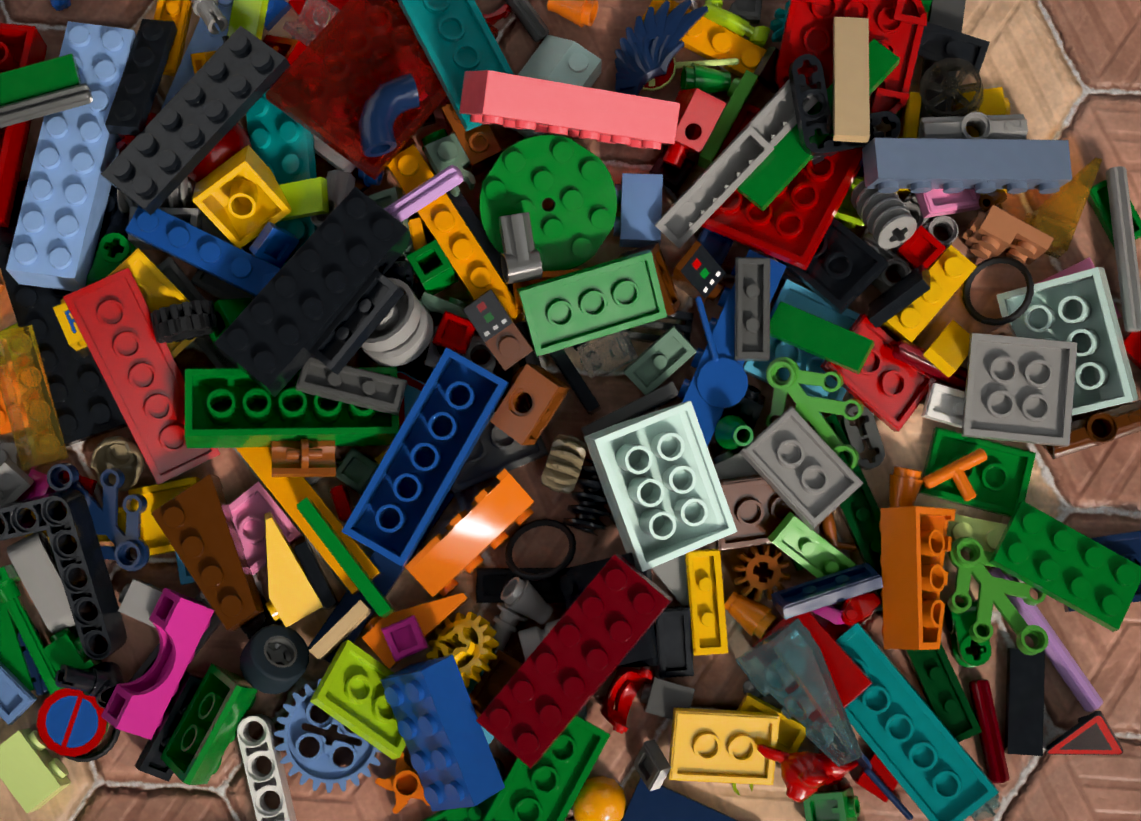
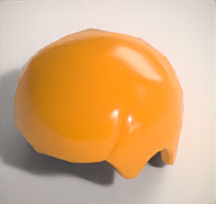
M602 775L588 778L572 806L575 821H621L626 810L623 788L614 779Z

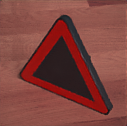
M1094 711L1090 715L1078 718V724L1047 745L1046 752L1049 755H1121L1123 748L1102 712Z

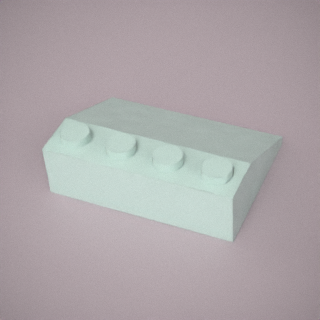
M1095 267L1034 284V294L1029 307L1019 318L1010 322L1017 337L1078 343L1072 416L1138 400L1105 269ZM1027 286L996 295L1002 318L1011 315L1021 306L1026 296Z
M691 401L614 424L584 437L626 554L632 552L635 567L638 570L644 572L737 532Z

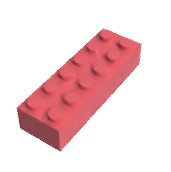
M482 70L464 72L459 113L471 115L470 122L497 124L506 128L528 129L544 134H560L576 139L596 140V142L624 144L633 148L661 150L662 144H675L680 103Z

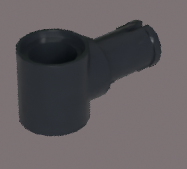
M103 662L89 670L63 664L60 667L61 670H58L55 676L57 687L83 691L85 695L95 697L96 703L104 709L116 685L125 683L120 667L114 662Z

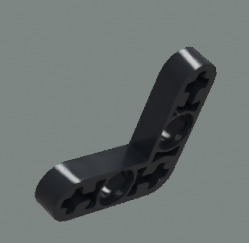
M804 54L796 58L789 67V81L802 149L812 156H820L865 147L868 143L835 141L837 147H834V141L827 140L821 143L820 149H818L816 143H810L809 138L815 135V130H817L819 136L833 133L831 129L833 120L831 118L821 61L811 54ZM805 62L807 68H813V73L808 76L809 87L816 84L817 89H808L801 93L800 88L807 85L806 78L803 74L799 75L797 70ZM807 96H814L819 100L820 110L815 115H810L803 109V100ZM890 111L871 113L870 127L881 124L883 119L885 124L891 125V130L886 132V137H884L882 131L870 133V140L872 141L874 138H897L901 131L899 118Z

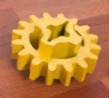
M458 612L454 622L446 618V627L443 630L440 628L435 629L438 637L436 640H429L428 644L434 648L433 651L426 654V658L431 660L453 654L464 684L468 688L471 678L476 682H480L481 677L479 673L482 670L490 672L491 669L487 663L489 660L497 659V656L492 653V649L499 646V642L492 638L497 631L490 626V622L472 612H468L466 616Z

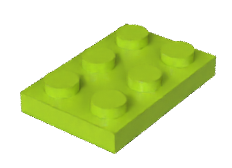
M350 640L341 643L310 702L392 760L400 758L406 743L398 731V723L391 705L385 698V690L381 683V679L394 672Z

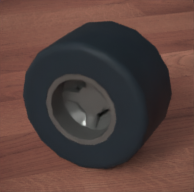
M276 624L265 626L258 630L245 645L240 656V669L245 680L253 688L267 694H279L288 691L305 673L309 664V649L305 640L295 630Z

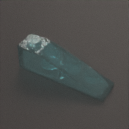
M798 618L779 628L736 659V662L755 688L764 697L770 693L783 706L781 713L789 720L792 717L797 719L806 728L807 738L838 767L855 761L863 755L820 647L812 638L810 631L804 627Z

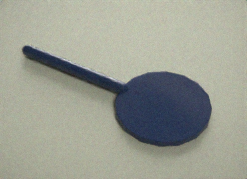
M833 730L831 735L842 750L851 759H856L859 765L864 768L867 776L906 819L912 820L913 815L871 770L872 764L863 752L841 732Z

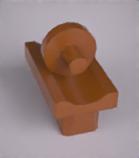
M301 439L300 441H272V477L336 476L335 440L308 441V439Z

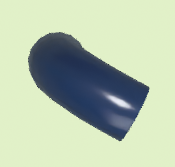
M411 73L398 76L381 84L366 100L358 123L361 147L365 156L378 157L393 151L397 146L393 130L395 119L401 113L420 106L418 90Z

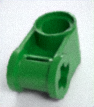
M110 233L104 236L99 243L93 266L88 273L86 286L107 277L136 250V247L120 233ZM121 247L124 248L123 253H116L115 256L113 255L114 249L120 250Z
M978 599L972 600L971 607L961 614L952 612L948 607V603L945 605V619L950 633L953 656L955 661L965 668L985 664L991 656L990 639L983 643H977L969 635L970 626L976 622ZM964 601L956 602L959 607L964 608ZM977 626V633L985 637V629L982 626ZM970 646L971 648H977L978 654L975 656L967 655L965 649Z

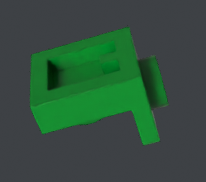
M852 787L815 792L811 797L803 801L806 821H857V817L860 816V802L858 797L854 796Z

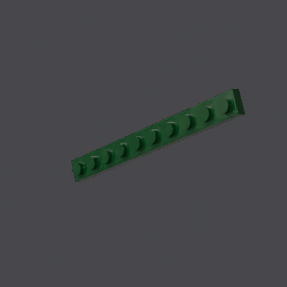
M836 414L826 417V421L843 444H849ZM846 451L840 452L839 457L844 463H849L851 455ZM857 464L852 471L863 484L842 502L838 508L863 562L869 563L882 577V567L880 565L881 532L879 529L881 513L861 468ZM882 588L876 590L880 599ZM940 643V649L904 650L930 708L958 742L981 733L982 730L942 644Z

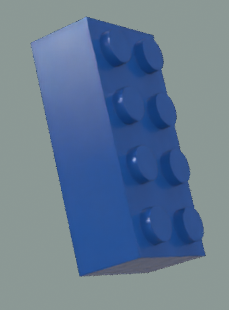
M453 654L411 664L381 679L385 690V698L391 705L398 723V731L404 738L411 756V764L417 771L424 789V797L430 804L432 811L474 807L505 788L483 729L476 721L478 719Z

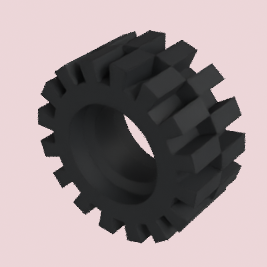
M212 300L182 302V304L162 307L150 313L155 339L158 343L181 342L182 340H191L195 337L200 338L207 334H212L219 329Z

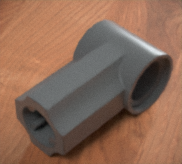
M529 212L499 216L498 221L504 252L501 254V268L506 284L541 279L543 275L542 262L538 249L534 247Z

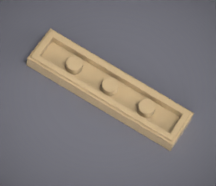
M834 16L833 141L868 143L870 138L869 18Z

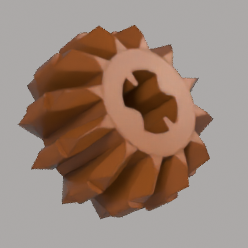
M769 544L762 545L760 555L756 546H749L751 558L745 553L740 552L737 557L745 565L732 566V571L742 572L743 577L734 579L733 583L734 585H739L743 582L747 584L741 591L743 596H747L754 589L753 600L755 602H760L763 591L767 600L772 601V587L777 592L784 590L785 587L778 581L791 580V575L781 573V569L790 566V562L788 560L780 563L776 561L782 554L780 549L775 550L769 556ZM759 563L764 564V570L770 572L769 578H763L764 582H759V576L753 574V569L760 567Z

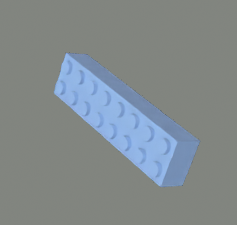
M71 21L67 23L59 57L73 54L76 59L81 84L85 83L89 86L93 101L90 104L50 114L43 118L6 270L18 284L67 291H76L86 286L87 276L93 265L111 189V184L101 173L118 156L119 149L116 143L122 140L118 134H110L105 123L136 38V33L132 29Z

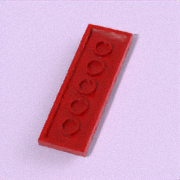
M129 267L63 296L156 484L159 485L220 455L218 448H187L185 381L166 342H156L150 317L151 312Z

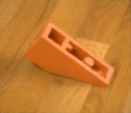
M460 593L393 612L387 618L377 615L366 624L364 628L367 633L361 638L389 669H392L401 660L394 661L382 632L383 628L415 615L426 639L446 618H449L470 598L465 593Z

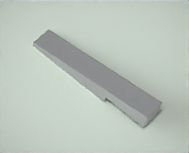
M789 80L656 222L655 226L679 249L775 149L774 146L797 124ZM806 85L800 88V92L802 93L811 88ZM814 96L805 97L803 100L804 111L807 113L819 100Z

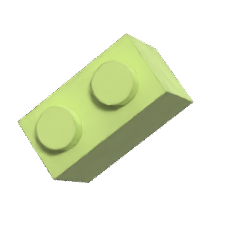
M30 728L18 730L0 745V779L26 813L40 809L71 784V781L66 776L68 775L66 766L58 758H52L46 750L47 746L41 740L39 732L36 730L32 731Z

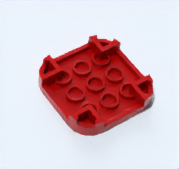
M790 0L776 63L775 81L778 89L789 80V67L791 63L804 54L814 55L821 61L827 89L833 83L834 16L869 18V43L875 39L900 58L899 65L869 96L870 114L882 111H890L896 114L906 105L910 96L908 93L924 26H927V12H925L921 0ZM803 62V66L797 72L799 75H805L806 84L809 86L808 76L813 73V68H807L805 62ZM813 84L810 88L817 89V85Z

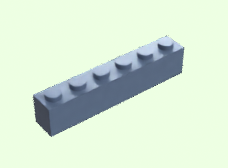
M874 138L862 148L865 189H878L879 193H893L899 189H910L911 193L919 194L929 192L932 189H943V193L953 194L962 192L964 189H975V193L986 194L994 192L996 189H1007L1009 194H1019L1028 191V189H1038L1040 194H1051L1060 191L1061 186L1073 180L1069 140Z

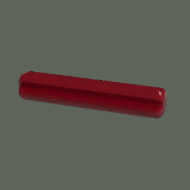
M906 340L895 343L892 351L894 358L965 391L967 369L960 366L950 377H947L924 357L925 349Z
M987 679L973 680L969 682V689L975 717L982 730L979 736L988 778L994 784L1009 781L1010 776L990 684Z

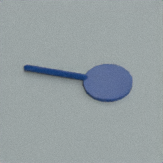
M697 296L695 301L712 360L706 362L699 371L697 390L701 398L710 406L730 408L738 404L745 396L748 388V377L744 368L735 360L726 357L719 358L702 298Z

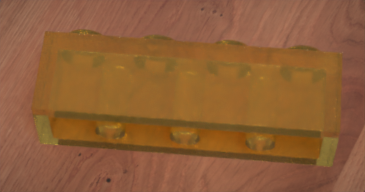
M29 325L0 331V390L22 470L28 471L57 464L69 457L33 326Z

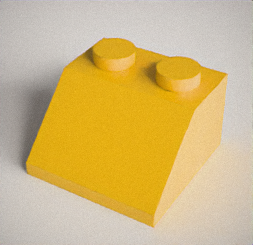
M249 145L197 182L192 201L239 249L255 239L268 221L275 224L292 211L271 169Z

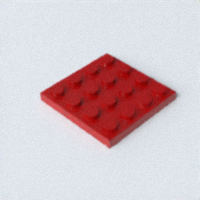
M747 103L744 104L714 160L761 110L760 108ZM862 148L838 152L831 157L826 156L823 161L815 165L810 160L764 211L760 210L736 189L701 227L803 270H807L863 164Z

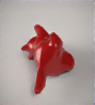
M828 738L826 747L823 745L819 747V753L802 751L790 754L763 744L757 745V750L765 758L781 764V778L787 788L786 795L791 800L800 803L817 792L819 787L823 785L830 787L845 778L844 775L859 765L856 759L847 760L846 755L834 745L832 738Z

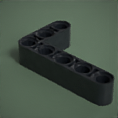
M74 488L64 489L0 506V541L44 530L47 531L85 654L91 659L102 660L120 649L126 643V629L121 613L118 612L119 606L84 495ZM61 502L65 505L67 513L63 510ZM31 510L34 512L36 520L32 517ZM71 535L75 538L77 546L73 543ZM81 569L87 574V579L83 576ZM92 603L96 605L97 611L92 607ZM102 636L106 638L108 644L103 641Z

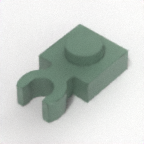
M455 133L424 146V153L436 174L450 165L457 166L464 177L463 181L468 184L469 189L473 190L475 188L476 181L474 175L464 170L469 167L470 160ZM457 185L450 190V193L454 197L459 196L460 189Z

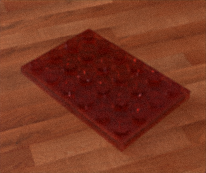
M349 0L266 92V99L374 180L447 96L397 0ZM486 21L496 39L499 30ZM411 73L418 90L420 106L401 113L395 119L393 130L397 146L393 151L378 157L365 156L361 147L358 123L366 100L381 84L398 76Z

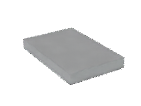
M792 406L740 452L811 531L863 484Z

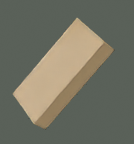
M362 600L358 601L309 651L317 659L324 660L372 613L371 609Z

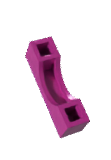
M164 588L149 618L156 627L160 638L158 656L152 667L143 676L132 682L116 685L101 717L116 729L151 740L156 729L162 724L164 713L171 698L178 691L179 682L188 664L194 658L195 649L203 633L210 625L214 610L196 599Z

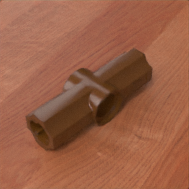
M1141 400L1071 422L1070 446L1045 445L1047 452L1052 459H1057L1140 432ZM1093 421L1099 422L1103 426L1104 435L1102 438L1093 434L1091 429Z

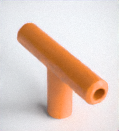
M979 448L922 478L923 485L926 489H931L952 478L964 501L967 502L975 498L977 494L968 480L965 471L987 460L988 456L985 450Z

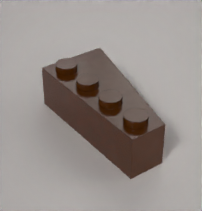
M209 474L151 514L226 630L236 631L265 610L251 569L248 567L243 552V545L240 538H238L230 507L222 491L223 487L220 478Z

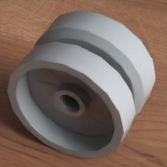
M388 278L405 293L361 347L367 356L378 365L394 368L406 365L419 357L429 345L434 332L433 319L429 311L418 300L409 285L399 279Z

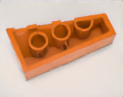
M505 468L496 476L499 482L494 487L484 488L471 503L472 507L468 511L465 509L458 513L445 527L447 531L441 535L439 533L404 566L432 597L436 598L441 594L445 598L459 585L455 579L465 570L469 574L473 572L484 561L481 555L490 546L496 550L508 539L509 535L506 531L513 524L517 523L520 527L535 513L531 509L535 505L534 500Z
M922 506L880 508V565L882 567L883 582L881 591L883 603L882 636L884 649H940L945 604L940 600V592L947 585L949 573L943 569L945 552L951 551L952 537L947 536L948 522L955 521L956 509Z

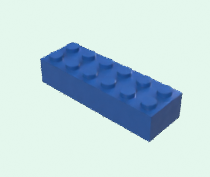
M446 347L341 532L402 567L407 565L510 383Z

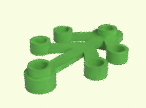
M779 357L771 361L766 369V379L769 385L774 388L771 413L766 418L767 427L772 424V417L774 415L781 416L784 413L787 394H789L796 403L795 410L807 423L808 421L819 436L838 456L842 451L848 452L851 455V461L845 464L851 470L855 468L859 461L857 450L850 444H843L821 412L843 415L847 420H856L863 414L864 407L862 402L854 398L840 401L809 396L800 385L822 386L827 392H835L843 385L842 375L837 371L818 373L800 370L798 364L789 357ZM782 367L788 369L790 373L787 380L779 377L778 373ZM833 375L837 378L838 383L835 388L827 385V376ZM849 403H853L858 407L857 415L852 416L848 414L846 408Z
M960 537L952 543L951 551H949L950 561L957 568L955 591L948 598V607L957 614H961L971 607L972 598L968 593L971 575H973L980 586L976 622L969 628L971 639L977 643H983L992 637L991 617L994 604L1017 635L1016 644L1022 653L1032 656L1044 651L1048 645V635L1045 630L1037 625L1028 626L1006 595L1022 598L1026 604L1035 606L1045 600L1046 594L1025 583L991 576L985 566L996 567L989 563L993 552L984 551L982 545L973 538ZM961 550L969 553V560H965L961 556ZM1001 570V571L1003 572V574H1005L1006 576H1008V577H1014V576L1010 575L1009 573H1007V572ZM1030 589H1034L1038 593L1037 600L1030 596ZM956 597H961L964 600V608L956 604ZM977 626H982L985 629V637L977 633ZM1025 636L1033 640V647H1029L1026 644Z

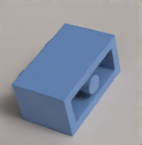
M622 173L621 184H615L617 204H621L620 216H616L614 222L613 237H620L619 247L641 248L656 242L660 246L661 231L655 224L662 217L663 174Z

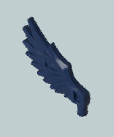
M665 0L655 15L654 8L648 7L644 24L642 17L637 16L634 32L631 27H627V40L624 37L621 38V50L617 49L615 51L617 57L615 65L618 71L616 73L615 91L638 96L650 80L666 75L672 59L685 46L681 39L708 12V7L703 6L686 14L692 2L691 0H685L668 15L670 2Z

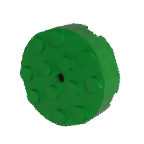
M542 134L518 140L500 153L483 180L480 192V215L484 230L492 245L502 254L504 252L498 217L529 212L534 247L539 251L543 271L571 270L587 262L596 254L614 226L617 212V196L614 182L607 167L599 157L568 137ZM546 198H551L554 201L553 206L549 209L542 207V202Z

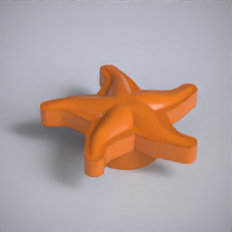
M404 752L396 760V773L385 779L377 777L375 780L377 785L395 792L396 804L392 809L394 814L399 813L410 798L423 800L427 806H430L424 797V789L417 771L406 763Z

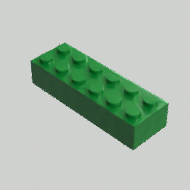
M360 367V369L397 378V367ZM239 368L185 369V441L187 448L271 447L272 441H300L301 439H308V441L335 440V446L391 445L399 431V416L296 390V385L301 369L275 398Z

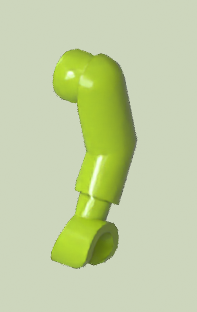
M705 0V5L703 6L708 7V12L704 17L741 37L744 35L749 37V41L760 47L766 44L770 33L769 27H753L749 25V21L722 9V0Z

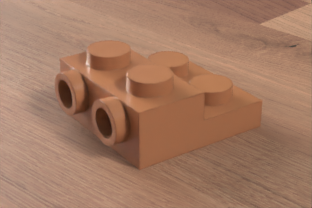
M992 205L985 213L979 211L974 220L968 223L961 236L966 239L964 244L970 247V251L979 258L997 257L1004 251L1007 253V257L1030 265L1044 254L1054 240L1051 236L995 205Z

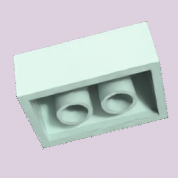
M547 35L518 75L591 88L601 74L602 59L575 41ZM513 129L524 138L544 134L528 129Z

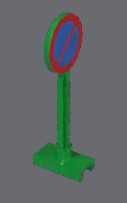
M12 564L0 568V601L6 605L50 693L38 711L37 728L40 738L48 749L59 755L76 757L86 754L98 746L107 733L108 722L101 717L104 708L99 707L95 697L87 696L83 691L56 686V671L42 650L45 646L19 597L22 594L16 582L20 580V577Z

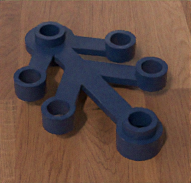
M70 463L53 465L47 473L49 486L55 491L72 488L79 490L87 501L96 534L106 535L115 545L100 546L104 559L116 560L117 564L127 571L142 569L148 563L150 557L147 543L140 538L141 513L147 508L146 498L141 494H132L124 498L122 505L127 513L126 531L124 533L118 526V488L125 481L124 473L120 469H106L100 476V482L103 486L102 508L79 482V472L74 465ZM65 471L69 473V482H66L63 478ZM110 473L116 476V483L114 485L109 482ZM133 498L139 503L137 510H134L131 506ZM132 547L137 551L136 559H133L130 555Z

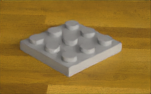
M971 333L961 436L1062 447L1070 446L1078 343Z

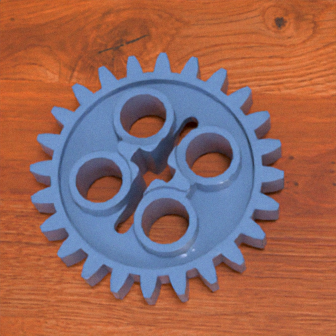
M321 678L318 679L317 686L319 685L320 681L322 680ZM305 684L306 695L304 697L294 692L292 695L296 704L294 706L283 704L284 709L289 713L288 717H277V721L285 725L284 730L274 732L275 736L284 738V743L276 746L275 750H286L287 753L280 763L286 764L291 762L293 764L288 773L289 776L296 774L298 771L302 773L300 785H303L309 778L312 779L313 791L318 789L321 782L326 783L327 793H331L334 783H338L341 790L346 791V780L349 779L356 786L360 785L358 774L363 773L365 776L371 777V772L367 766L369 763L380 766L381 762L374 755L376 752L381 751L356 733L347 731L343 724L331 716L323 723L314 721L311 717V709L314 704L310 702V699L315 690L308 684ZM307 723L323 729H330L332 724L338 726V733L361 739L362 745L357 746L341 740H334L332 745L326 743V736L303 730L302 724ZM308 736L316 738L320 745L319 752L313 757L303 755L300 750L301 741ZM342 746L350 748L354 755L353 762L346 767L337 765L333 758L335 750Z

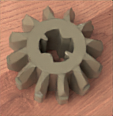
M557 435L554 438L542 473V485L558 493L569 494L573 491L588 449L586 442L571 435Z

